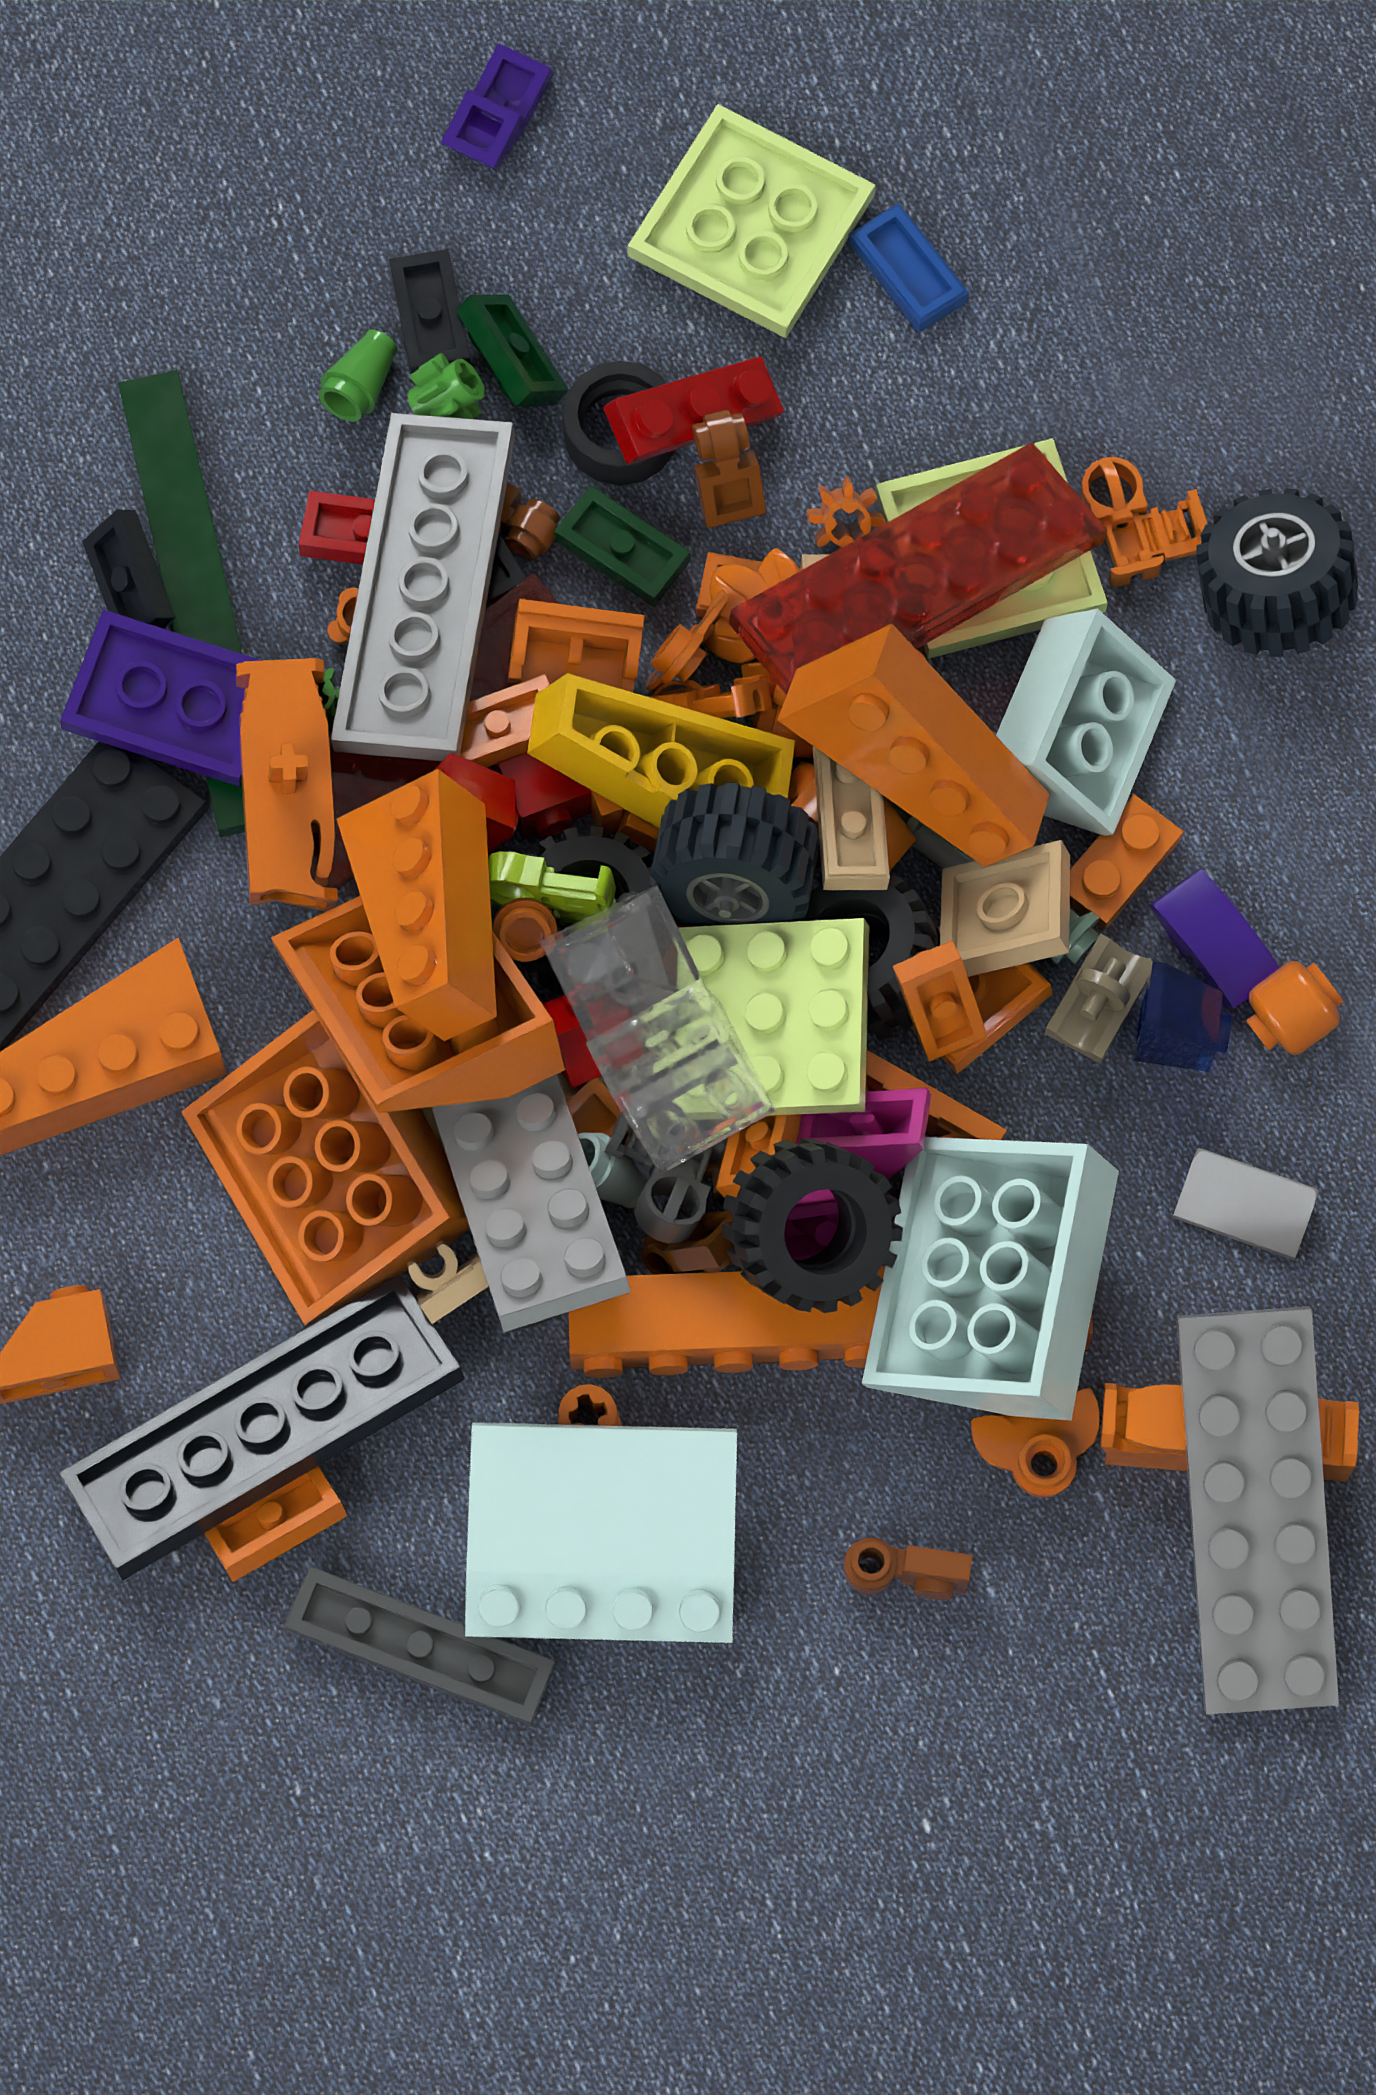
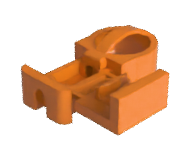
M1105 457L1093 462L1085 471L1080 488V504L1088 517L1092 531L1103 530L1114 564V568H1110L1109 584L1114 587L1128 585L1131 583L1132 576L1141 573L1143 580L1158 577L1164 560L1166 562L1196 554L1197 545L1201 544L1200 534L1204 526L1208 524L1197 489L1187 491L1186 499L1178 502L1176 510L1169 512L1163 510L1159 514L1158 507L1150 509L1149 514H1146L1148 504L1143 492L1142 477L1137 468L1129 461L1118 457ZM1105 476L1113 507L1101 505L1093 499L1089 488L1095 479ZM1119 477L1129 483L1132 488L1133 498L1127 504H1125ZM1185 512L1188 513L1195 538L1190 536L1183 514ZM1125 523V527L1117 528V525Z
M791 657L742 664L743 678L733 680L734 686H731V691L721 693L719 684L701 686L693 680L682 682L680 679H676L668 684L660 685L653 695L648 697L717 718H737L773 709L771 695H773L775 687L792 665ZM672 685H684L687 687L665 692Z

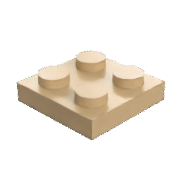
M1062 840L1033 846L987 867H984L977 861H972L942 869L940 945L951 940L953 941L961 956L968 977L1069 953L1070 854Z

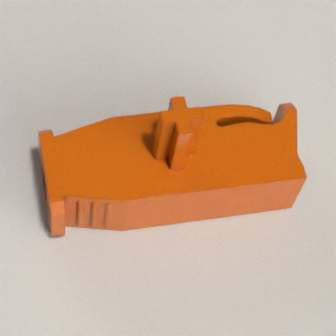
M324 660L245 661L236 664V687L245 688L239 725L249 905H262L277 901L325 911L337 907L338 904L337 888L322 887L327 886L330 879L335 841L328 722L326 710L322 706V697L318 694L319 686L317 685L323 683ZM312 832L317 834L319 842V861L315 881L310 874L314 851Z
M1104 1383L1101 1448L1105 1452V1464L1187 1471L1181 1385L1168 1384L1144 1388H1127L1115 1383ZM1318 1398L1324 1480L1347 1482L1356 1467L1359 1403Z

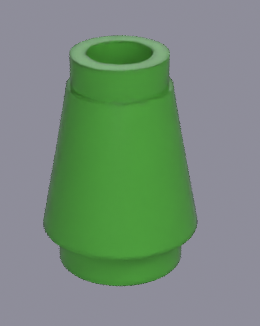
M368 330L363 338L322 375V388L319 391V399L324 407L335 416L351 422L358 421L362 415L370 414L374 410L393 358L398 352L395 342L383 332Z

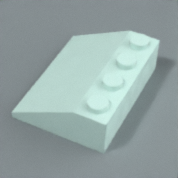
M925 1137L923 1150L905 1168L899 1197L902 1213L896 1215L894 1222L903 1227L902 1242L891 1241L889 1251L898 1255L893 1268L885 1266L884 1282L881 1286L862 1384L867 1388L1009 1416L1072 1420L1119 1171L1088 1144Z
M472 1422L465 1636L732 1643L737 1429Z

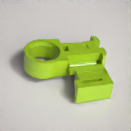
M497 852L488 856L490 902L502 907L507 902L517 898H533L553 909L557 925L601 931L616 904L614 899L616 886L611 869L601 865L597 879L555 873L553 867H547L543 857L528 856L515 852Z

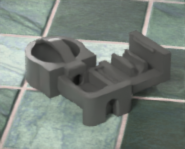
M630 1093L619 1113L604 1152L618 1159H621L624 1154L642 1162L641 1169L649 1172L651 1167L654 1168L635 1203L634 1214L637 1223L646 1234L655 1240L665 1243H680L691 1236L705 1213L706 1199L711 1187L701 1183L708 1162L717 1163L727 1142L723 1136L684 1118H676L670 1129L666 1131L667 1125L637 1112L636 1104L639 1096ZM625 1133H627L628 1137L626 1139L625 1145L623 1146L620 1143ZM691 1138L699 1140V1147H692L689 1144V1140ZM663 1195L670 1197L663 1213L654 1205L652 1196ZM681 1205L687 1211L689 1219H675Z

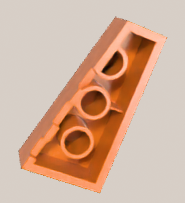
M893 624L885 626L796 669L777 719L781 724L984 867L1034 846L1050 793Z
M436 769L337 818V823L395 1008L443 1041H446L496 1018L497 1012L485 803L442 771Z
M179 938L165 945L0 1052V1156L227 1075L218 1043Z

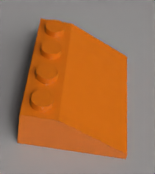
M361 896L271 937L273 946L378 1113L508 1098L565 1070L553 1019L493 930L497 1017L446 1041H443L395 1008Z
M314 1009L181 1111L305 1326L313 1325L394 1277L408 1271L407 1263L412 1259L420 1264L439 1252L435 1244L442 1240L450 1245L470 1230L446 1152L421 1110L417 1108L378 1113Z

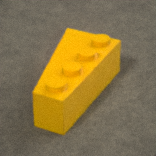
M567 673L536 694L527 754L660 828L662 815L670 800H677L678 794L687 789L698 791L699 785L712 783L717 786H723L725 782L739 783L740 786L752 788V786L764 788L767 793L773 795L780 794L788 799L795 740Z

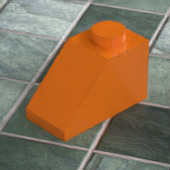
M84 1285L67 1286L51 1292V1299L35 1302L0 1352V1404L121 1379L108 1308L100 1289L89 1291V1288Z

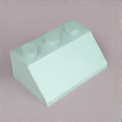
M1099 609L1045 619L996 736L1050 793L1044 816L1107 836L1113 835L1176 679Z

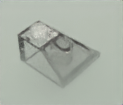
M657 885L539 941L596 1059L714 1003Z

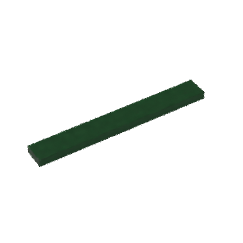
M175 370L118 382L161 578L176 617L172 621L173 631L242 654L179 372ZM206 776L219 837L245 832L242 784L239 787Z

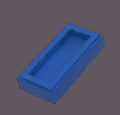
M899 203L849 233L850 246L918 333L968 302L969 292Z

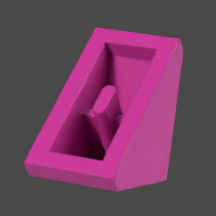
M928 1088L865 1091V1112L802 1114L797 1145L800 1142V1138H812L825 1144L829 1142L866 1159L875 1165L874 1171L885 1175L889 1181L923 1150L931 1093Z

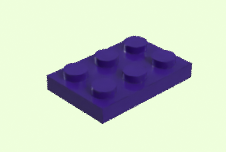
M102 610L60 720L61 728L83 737L241 787L239 721L245 688L236 687V664L245 661L263 660Z

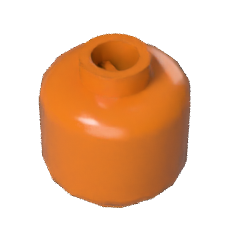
M1290 961L1250 991L1249 1003L1256 1013L1247 1019L1246 1022L1268 1051L1280 1044L1286 1052L1292 1055H1299L1339 1025L1340 1013L1337 1007L1344 1003V1001L1314 962L1305 967L1302 963Z

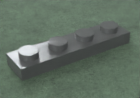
M311 1566L308 1568L284 1626L288 1633L530 1727L533 1724L556 1666L555 1661L495 1637L465 1636L464 1625Z

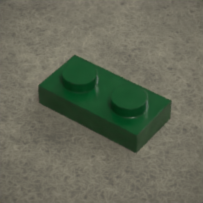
M509 294L469 295L456 309L457 314L468 330L471 343L483 353L498 377L500 389L513 401L516 407L555 406L569 391Z
M592 485L587 488L554 530L557 543L653 607L658 604L691 561V551Z

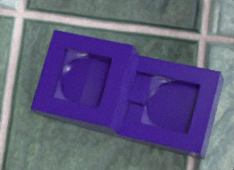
M498 43L474 91L467 89L440 142L442 146L492 170H496L519 138L554 76L551 67Z
M1202 869L1196 870L1149 904V907L1182 957H1192L1225 1009L1236 1008L1249 998L1250 991L1256 985L1280 968L1242 914Z

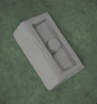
M1197 1148L1172 1218L1295 1260L1319 1190L1211 1151Z

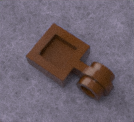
M728 1211L704 1214L691 1236L680 1243H665L655 1240L648 1235L644 1240V1249L641 1253L645 1267L653 1275L681 1274L685 1271L701 1269L705 1273H714L727 1267L732 1262L726 1250L733 1247L734 1244L723 1237L722 1223L732 1221L733 1214Z

